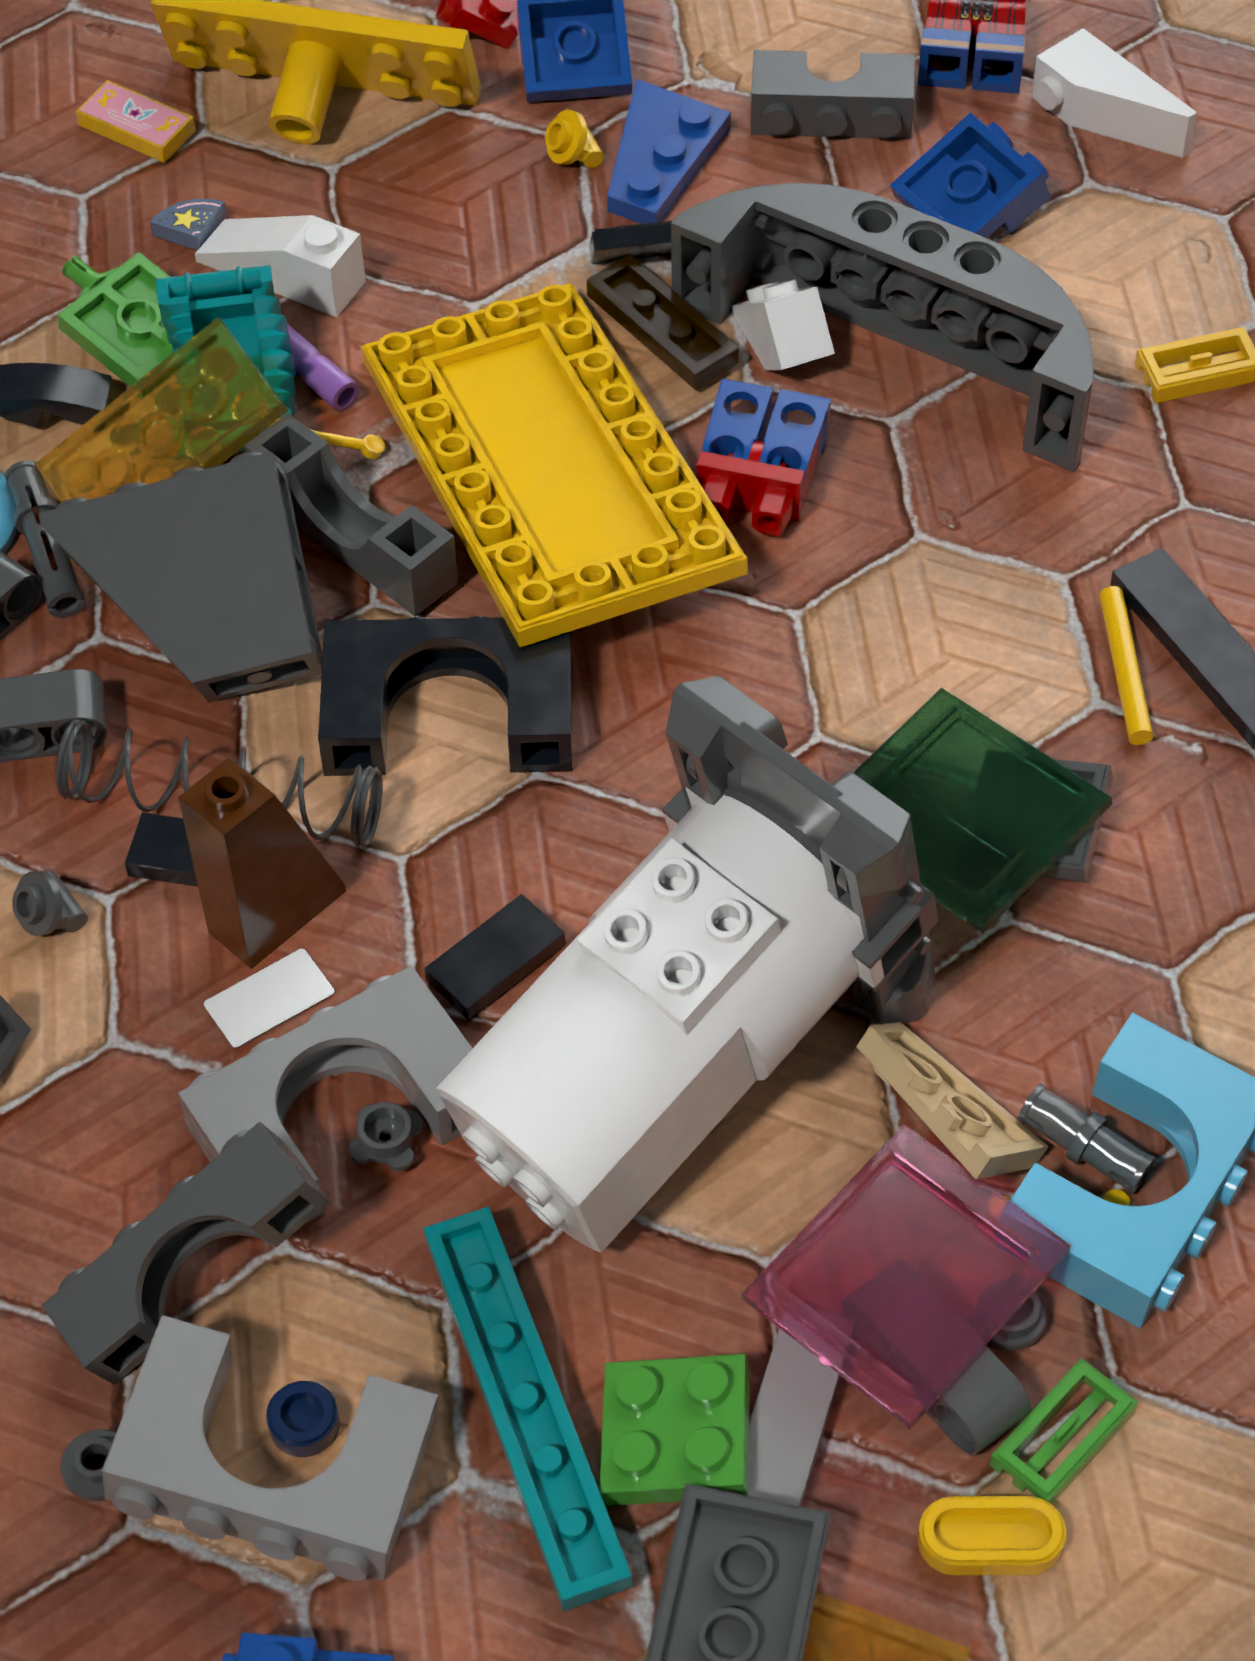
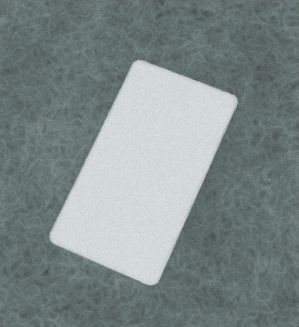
M299 949L204 1001V1007L230 1044L236 1048L328 998L335 991L307 951Z

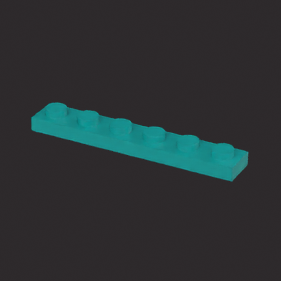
M489 1206L423 1227L426 1246L562 1611L564 1612L631 1588L632 1574Z

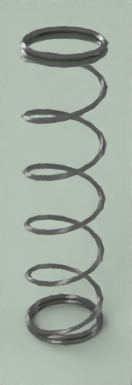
M74 720L65 730L58 751L56 764L58 792L64 799L69 798L73 800L79 796L87 803L97 802L111 790L124 767L128 790L138 809L145 813L154 811L166 801L173 791L181 771L184 792L189 789L188 748L190 740L188 737L183 740L178 765L165 793L154 805L145 806L137 799L132 784L130 745L133 730L131 728L127 729L123 752L110 782L98 796L88 797L82 791L87 782L92 763L93 736L91 728L85 720ZM80 730L81 752L77 775L75 776L73 742L77 732ZM244 745L241 747L237 764L246 770L247 748ZM300 755L291 784L282 802L283 806L287 808L298 782V799L303 824L311 837L321 840L328 837L337 828L348 809L355 791L351 815L352 841L357 847L362 845L363 848L371 843L379 820L383 793L382 773L378 767L372 768L370 765L362 772V766L360 764L356 766L348 793L337 818L325 833L317 834L312 830L306 813L304 757ZM68 769L72 781V787L70 790L68 786ZM370 788L369 807L366 822L363 828L365 805L368 791Z

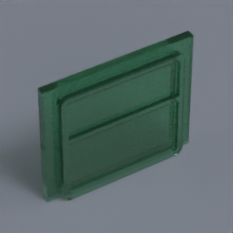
M940 688L853 772L910 814L921 885L935 895L936 902L981 933H984L1113 804L1110 795L943 688Z

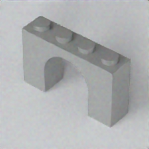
M411 965L393 976L386 975L374 980L362 993L336 1007L329 1006L317 1011L305 1024L283 1036L269 1038L260 1042L248 1055L220 1070H211L201 1074L189 1087L178 1092L186 1127L210 1162L220 1155L223 1146L230 1138L239 1132L250 1130L260 1121L287 1143L320 1187L318 1177L283 1127L291 1104L307 1087L323 1078L340 1073L359 1072L381 1077L404 1093L440 1145L443 1146L461 1136V1133L441 1100L436 1087L473 1048ZM323 1208L320 1212H318V1213H317L314 1217H312L309 1221H311V1220H313L314 1218H316V1217L320 1216L321 1214L325 1213V1209ZM263 1241L265 1246L269 1245V1243Z
M162 1315L102 1469L105 1499L112 1501L115 1508L132 1517L151 1519L155 1514L182 1521L183 1526L187 1530L204 1538L218 1540L223 1539L226 1534L253 1542L254 1547L258 1551L276 1559L292 1560L298 1555L324 1563V1567L329 1572L344 1579L361 1581L370 1576L384 1581L434 1428L438 1394L368 1375L344 1447L335 1461L325 1471L305 1483L292 1487L263 1488L254 1486L235 1478L222 1468L210 1452L205 1439L208 1426L231 1367V1335Z

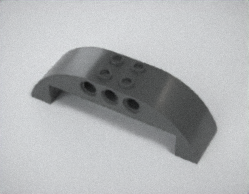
M772 184L729 192L699 203L678 214L671 223V289L705 319L720 325L731 312L732 305L738 303L753 283L762 286L779 281V283L796 279L798 289L817 286L825 313L1028 395L1029 400L1022 451L1072 472H1075L1080 465L1093 383L1094 361L1090 336L1080 312L1063 288L1040 267L1014 250L892 200L865 191L826 184Z

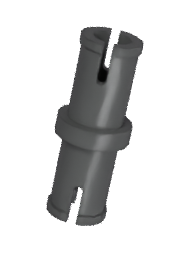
M1042 1083L1038 1084L1029 1095L1017 1117V1120L1021 1123H1026L1066 1149L1067 1159L1076 1165H1079L1082 1161L1086 1162L1126 1188V1191L1132 1195L1142 1185L1156 1161L1155 1156L1145 1153L1105 1127L1107 1119L1096 1112L1091 1116L1086 1115L1049 1091Z

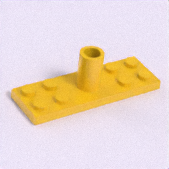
M151 0L150 2L173 61L194 69L208 66L228 69L241 76L262 74L280 77L268 126L277 136L290 142L312 144L320 139L334 85L381 92L395 99H404L409 96L433 100L440 105L448 107L458 106L459 104L477 107L481 85L468 30L264 0Z

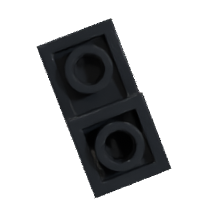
M10 363L0 365V417L37 428L41 413L45 411L72 422H80L99 428L105 411L112 376L93 370L50 363Z

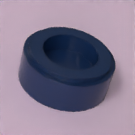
M297 1381L282 1387L273 1395L266 1411L267 1425L273 1443L282 1452L295 1457H309L321 1453L333 1443L340 1427V1417L334 1396L327 1388L312 1381Z

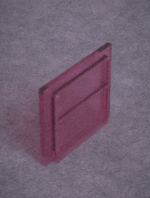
M903 1124L742 1293V1300L820 1359L822 1364L829 1366L904 1426L911 1429L1070 1253L1071 1245L994 1190L988 1183L983 1182L981 1179L976 1180L966 1168L910 1127Z

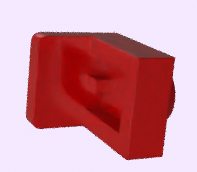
M440 0L436 11V19L441 21L440 26L455 29H461L462 27L506 49L510 47L518 36L517 0Z

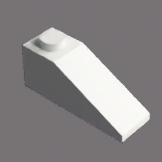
M1084 28L1036 56L1032 98L1044 109L1052 112L1069 126L1180 158L1190 154L1197 112Z
M313 215L224 219L195 253L196 262L218 271L236 269L237 266L247 268L270 265L274 293L334 317H338L366 282L360 233Z

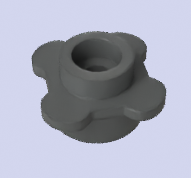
M380 1102L363 1107L358 1113V1136L348 1146L350 1158L360 1165L367 1164L370 1161L388 1164L394 1171H402L409 1168L414 1162V1153L411 1149L414 1138L423 1131L421 1116L415 1111H406L400 1105L391 1102ZM381 1135H392L389 1141L384 1142L380 1140Z

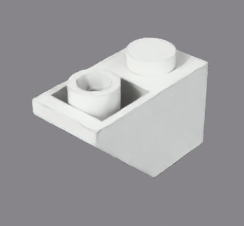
M796 279L779 283V281L746 290L749 301L732 305L734 317L765 370H783L835 354L817 286L798 289Z

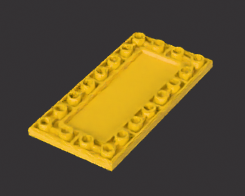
M572 283L550 285L544 287L538 293L512 301H496L485 309L458 317H443L431 325L408 332L389 333L378 341L361 346L362 358L366 368L519 647L748 574L746 555Z

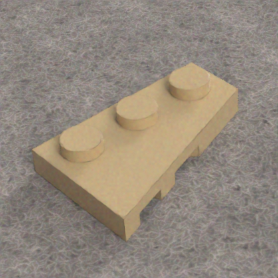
M901 1022L870 1025L856 1047L872 1064L873 1071L897 1091L976 1180L1030 1169L1034 1163H1038L1049 1147Z

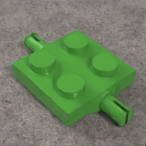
M140 252L120 267L106 271L103 274L97 273L77 255L72 257V262L68 260L65 263L62 274L83 289L76 301L57 314L58 328L138 394L165 373L176 368L172 344L169 343L166 328L163 326L156 289V279L170 277Z

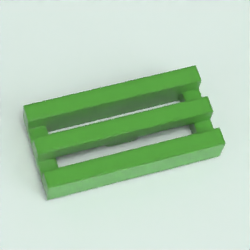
M1081 1358L991 1455L989 1466L1000 1475L1005 1471L1013 1477L1012 1484L1021 1492L1028 1489L1036 1497L1053 1504L1134 1415L1138 1401ZM1085 1383L1094 1390L1026 1464L1017 1457ZM1107 1401L1114 1405L1047 1480L1040 1476L1044 1469Z

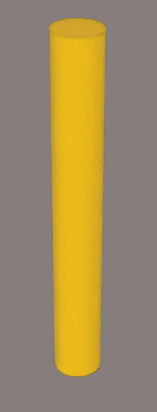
M1109 586L1100 591L1099 598L1128 740L1133 745H1144L1153 739V732L1124 594L1120 587Z

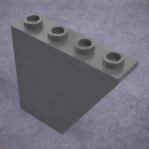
M260 452L243 453L235 456L230 463L208 469L200 467L185 468L176 472L170 479L151 484L140 482L125 484L117 488L113 494L94 499H68L61 502L56 509L39 513L40 524L55 542L208 703L322 674L323 654L288 479L272 452L265 454Z

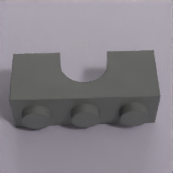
M754 50L750 135L911 139L914 109L915 54L861 53L860 69L853 77L843 81H826L814 76L807 67V51Z

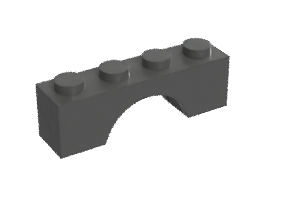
M287 413L244 445L245 453L260 452L265 454L272 452L287 475L297 527L415 617L458 583L454 536L413 505H410L397 516L383 512L375 507L357 491L345 476L332 453L329 443Z
M259 1121L250 1130L239 1132L230 1138L223 1146L220 1155L199 1173L178 1182L169 1191L167 1199L142 1221L134 1222L122 1229L114 1238L112 1246L91 1264L79 1268L65 1277L60 1283L58 1291L41 1306L82 1366L115 1385L145 1359L162 1315L165 1316L166 1297L171 1282L189 1256L211 1241L236 1235L258 1238L277 1248L327 1206L330 1200L287 1143Z

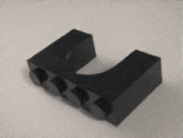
M474 616L471 618L441 619L414 617L410 619L387 620L354 618L324 621L318 742L324 776H353L358 764L362 766V772L371 765L372 768L377 766L382 775H386L388 720L393 706L413 686L425 680L441 676H462L481 681L493 688L503 698L508 707L510 773L572 772L571 631L519 647L504 617Z

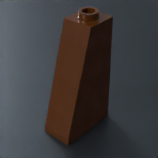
M230 757L178 797L208 933L250 969L259 964L346 892L343 881L276 795Z

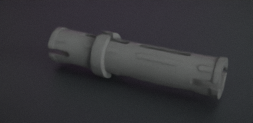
M35 461L17 462L10 466L5 473V479L11 489L16 506L13 512L15 526L19 533L26 537L34 567L42 581V589L47 600L46 605L49 613L59 618L73 616L84 608L86 601L83 592L80 590L71 558L55 542L41 524H37L32 510L33 507H37L39 513L56 509L58 503L49 496L41 466ZM43 534H46V535H47V538H48V541H47V542H43V540H42V535H43ZM49 552L53 553L58 568L55 571L52 570L47 556Z

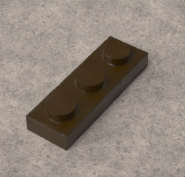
M631 254L587 279V296L694 390L739 363V347Z

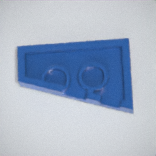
M636 79L607 195L608 212L640 224L662 222L731 129V112Z

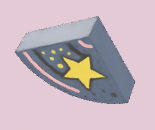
M192 199L171 205L158 213L150 221L152 236L198 250L226 218L225 202L214 199Z

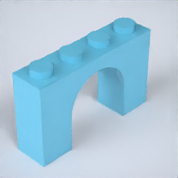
M1132 1012L1100 1061L1092 1096L1152 1127L1165 1136L1176 1148L1184 1162L1188 1183L1174 1196L1162 1202L1146 1206H1125L1103 1200L1045 1167L1034 1163L1001 1214L994 1247L1141 1329L1154 1307L1163 1312L1167 1311L1185 1278V1275L1176 1270L1186 1254L1196 1259L1200 1257L1217 1225V1222L1211 1220L1209 1216L1218 1202L1229 1207L1246 1179L1248 1170L1240 1167L1249 1151L1255 1153V1077Z

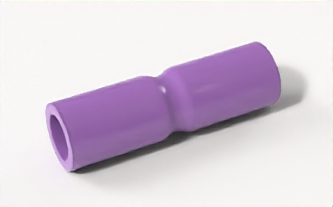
M287 323L296 376L301 377L309 388L336 411H344L351 407L359 396V385L327 357L320 355L319 351Z

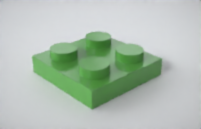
M746 1354L605 1363L599 1491L605 1506L681 1502L685 1483L748 1496L750 1366Z

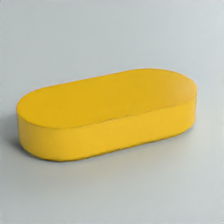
M950 1496L933 1502L924 1511L920 1519L917 1541L923 1559L933 1569L947 1575H1037L1051 1569L1060 1559L1066 1540V1526L1059 1511L1052 1504L1038 1497Z

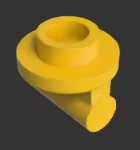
M564 110L550 122L545 133V143L548 155L553 162L561 165H570L577 160L583 162L587 168H596L602 164L604 154L587 127L582 114L573 110Z

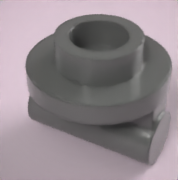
M31 871L20 879L13 895L12 907L16 918L26 932L34 936L48 935L55 929L75 932L86 924L88 916L54 871Z

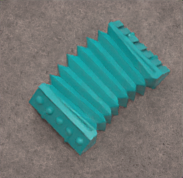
M263 265L247 268L237 266L236 269L192 275L186 272L184 276L156 279L158 305L163 326L166 328L168 341L172 344L179 382L175 385L178 398H175L178 416L173 419L179 460L195 462L199 458L209 457L210 459H217L221 455L233 454L237 456L245 452L244 445L266 430L273 420L282 418L287 413L291 416L296 414L293 398L296 396L294 358L291 350L286 316L282 315L280 300L274 294L271 266Z

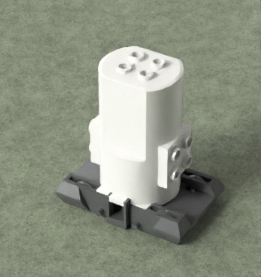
M720 676L682 682L673 691L666 736L682 788L662 809L669 833L589 918V924L436 1087L463 1140L478 1155L475 1161L481 1169L502 1187L505 1188L509 1185L525 1200L526 1205L549 1227L554 1230L560 1228L581 1244L601 1253L757 1080L767 1079L849 986L854 1004L881 1024L914 1022L922 1019L928 1013L935 976L931 951L933 941L929 938V931L938 922L935 895L921 885L910 814L850 771H847L831 784L784 750L788 743L780 721Z

